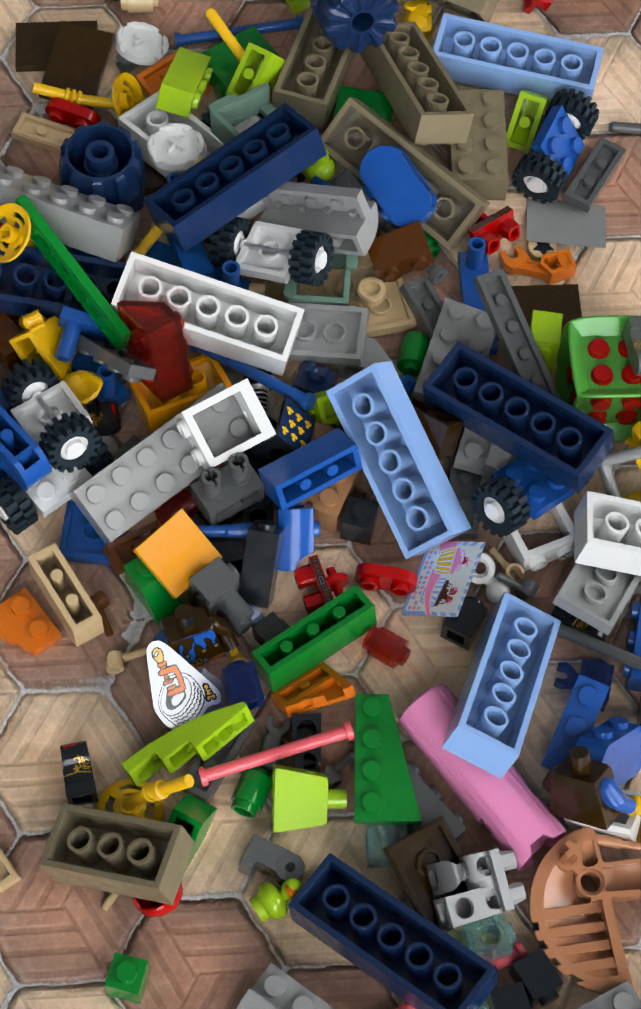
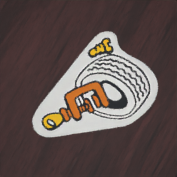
M159 640L152 641L148 645L146 656L153 707L158 717L167 727L173 730L180 725L203 716L208 707L218 705L221 702L220 691L171 647Z

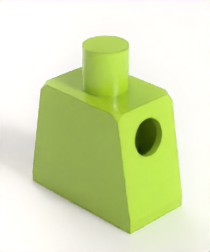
M273 764L271 829L273 832L326 825L328 809H346L347 790L328 789V777L326 774Z

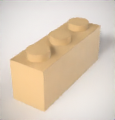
M56 543L27 557L33 578L76 647L104 633L102 616Z

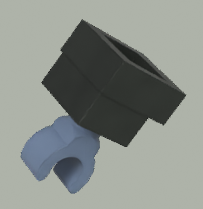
M249 605L254 611V615L250 618L253 622L254 638L260 645L265 644L290 627L274 612L264 617L255 605Z

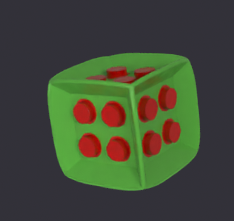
M638 315L576 318L567 322L561 334L560 347L556 358V389L562 401L613 429L614 442L625 441L626 436H632V427L641 421V376H635L632 372L622 332L628 317Z

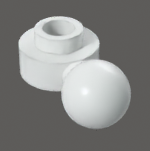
M482 552L479 562L485 564L486 571L478 573L475 570L471 582L485 584L487 598L492 603L497 604L504 592L511 593L510 586L494 577L496 570L495 561L489 554Z

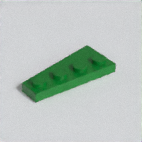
M356 693L354 824L421 825L422 820L389 695Z

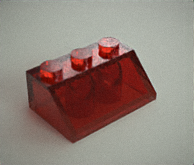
M128 300L117 302L120 318L131 331L127 344L128 353L157 369L153 381L141 379V382L162 403L194 388L191 377L194 371L187 356L189 346L183 336L182 328H184L185 324L180 313L173 311L164 302Z

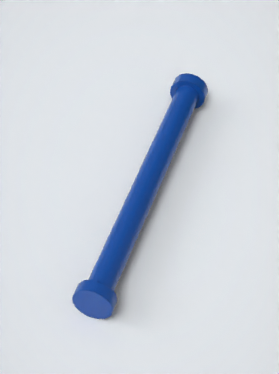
M301 14L296 15V18L230 27L229 30L234 36L252 26H255L261 34L294 29L299 31L304 19ZM216 30L180 35V32L174 33L176 49L184 45L223 40Z
M191 345L187 346L188 350L193 353L198 351L301 404V408L306 411H310L316 402L315 394L311 392L306 394L254 366Z

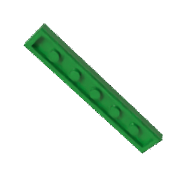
M24 194L16 198L15 204L22 206L29 214L31 221L30 239L117 351L127 347L131 331ZM15 213V217L21 219L25 224L23 217L19 213Z

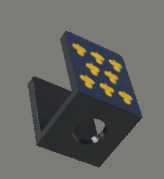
M290 398L284 399L278 422L267 415L276 435L253 446L250 452L267 465L310 443L315 418Z

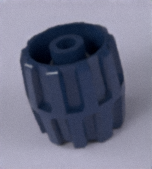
M309 0L313 15L323 33L327 36L330 43L340 50L349 47L353 53H362L367 45L371 44L373 47H378L384 43L383 36L386 32H394L397 26L394 16L395 13L399 12L397 0Z
M97 122L94 125H82L76 128L74 134L70 138H65L60 147V186H73L78 189L79 193L88 196L99 195L105 198L106 202L114 205H128L133 208L134 212L141 210L144 205L146 173L139 143L137 140L132 141L130 132L122 126L115 127L109 125L108 122Z

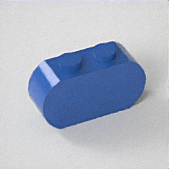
M378 146L364 156L359 170L360 178L364 182L362 188L371 199L375 198L380 204L381 208H379V211L388 223L392 221L394 225L404 227L419 221L422 225L433 216L437 206V195L402 148Z
M0 406V466L21 489L27 491L51 473L52 467L38 444Z
M609 718V720L579 737L575 747L584 746L588 748L590 760L608 764L612 769L618 786L636 776L641 769V725L630 723L627 718Z

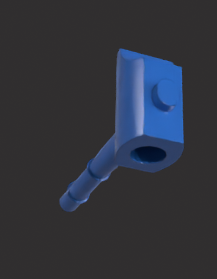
M295 504L284 511L277 506V527L285 528L279 571H295L296 565L302 558L314 553V537H319L320 526L319 521H314L312 504ZM226 523V525H198L197 527L206 538H247L248 529L253 523L230 525Z

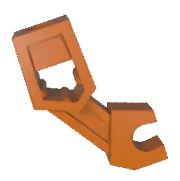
M516 247L514 250L516 258H509L506 250L499 252L498 258L504 271L513 275L516 273L543 279L549 285L574 277L577 268L569 249L543 254L541 261L531 260V257L522 248Z

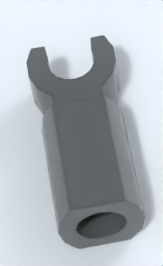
M270 714L267 717L266 732L268 735L263 736L258 752L284 744L282 738L289 734L290 719L285 720L282 728L276 729L272 726L274 715ZM279 760L257 767L265 769L272 775L273 764H278Z

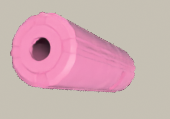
M438 684L425 690L408 704V707L401 713L398 724L479 823L484 824L490 832V837L500 850L514 851L517 861L516 869L519 872L528 869L533 865L532 855L544 845L553 847L566 836L568 831L555 815H552L540 797L533 794L528 788L526 780L513 765L500 779L443 749L442 745L458 699L445 684Z

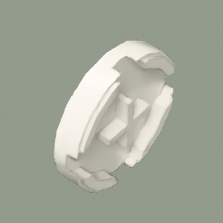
M135 21L127 23V26H120L114 39L115 49L122 57L132 63L147 66L154 65L166 57L169 42L165 35L162 36L158 33L159 29L155 26Z
M172 123L158 128V132L154 135L152 133L149 136L147 151L150 161L156 167L165 171L178 172L188 170L200 157L203 158L205 142L202 134L199 131L197 133L195 130H192V126Z

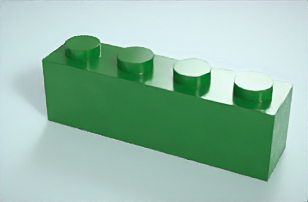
M355 584L252 651L251 655L255 672L272 693L276 692L376 627L375 605Z

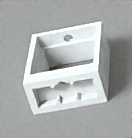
M248 378L176 415L178 419L176 427L180 435L184 439L188 438L193 448L190 450L194 462L198 467L202 466L205 471L209 467H215L225 462L231 455L235 456L236 452H243L276 435ZM234 395L255 436L214 457L192 415Z
M562 503L549 510L563 535L562 538L528 550L518 530L503 537L516 563L523 567L524 572L530 569L531 571H538L544 568L548 562L556 559L563 561L574 555V525Z

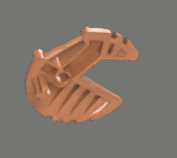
M583 827L559 840L546 853L535 871L528 901L530 924L538 923L539 930L534 931L533 935L536 942H544L547 949H543L548 959H556L561 964L554 968L563 977L574 975L583 980L574 982L575 985L598 994H604L626 981H629L633 988L612 903L641 900V858L604 862L599 845L616 849L625 848L641 851V843L622 840L621 837L595 833L594 829ZM582 877H588L593 880L595 892H587L582 888L580 882Z

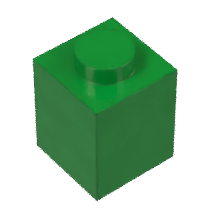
M115 952L104 985L107 995L141 1004L150 974L149 962Z

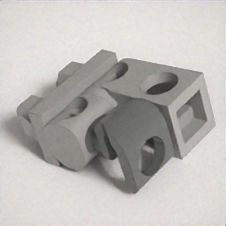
M496 848L459 857V864H454L450 861H440L426 865L434 896L455 890L462 881H465L468 890L432 900L441 930L456 928L515 909L514 905L526 899L523 884L521 882L508 884L505 871L517 868V861L513 850L499 851Z

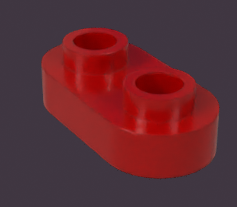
M57 97L50 98L45 108V112L51 121L59 124L64 123L75 128L82 125H94L101 121L100 116L90 108Z
M361 563L356 567L354 580L364 590L375 591L380 589L390 591L396 596H407L409 593L415 592L418 576L414 572L402 568L374 563Z

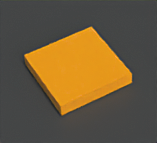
M183 509L176 512L133 550L173 599H176L189 588V578L217 557L222 558L221 554Z

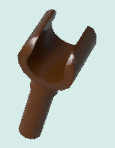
M98 591L90 599L102 616L106 636L109 637L114 632L103 610L110 605V602L102 591Z

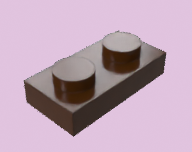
M157 520L106 544L102 548L117 575L124 573V565L138 557L133 550L160 527Z

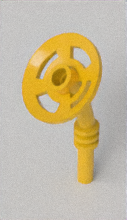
M127 72L120 73L115 77L112 86V98L85 95L80 90L76 93V89L70 91L68 87L61 89L34 82L32 93L43 96L61 98L78 105L113 109L118 117L132 109L135 103L138 105L145 100L140 84L133 75ZM123 83H127L131 90L126 85H123Z
M7 203L0 206V220L5 216L7 221L0 228V250L5 252L4 256L0 255V263L14 260L23 252L26 245H34L30 239L31 221L29 214L22 206L15 203ZM15 213H19L23 217L25 224L21 219L15 217ZM15 222L19 224L20 229L15 227ZM3 242H6V243L9 244V245H8V248H6V247L3 245Z
M186 774L167 781L163 779L149 783L145 781L139 786L142 788L141 790L131 788L120 790L121 787L136 786L130 778L121 779L105 789L99 799L97 809L105 811L107 800L111 797L115 799L113 804L114 813L146 818V802H154L155 811L151 820L162 821V800L166 799L171 793L193 787L194 779L192 775Z

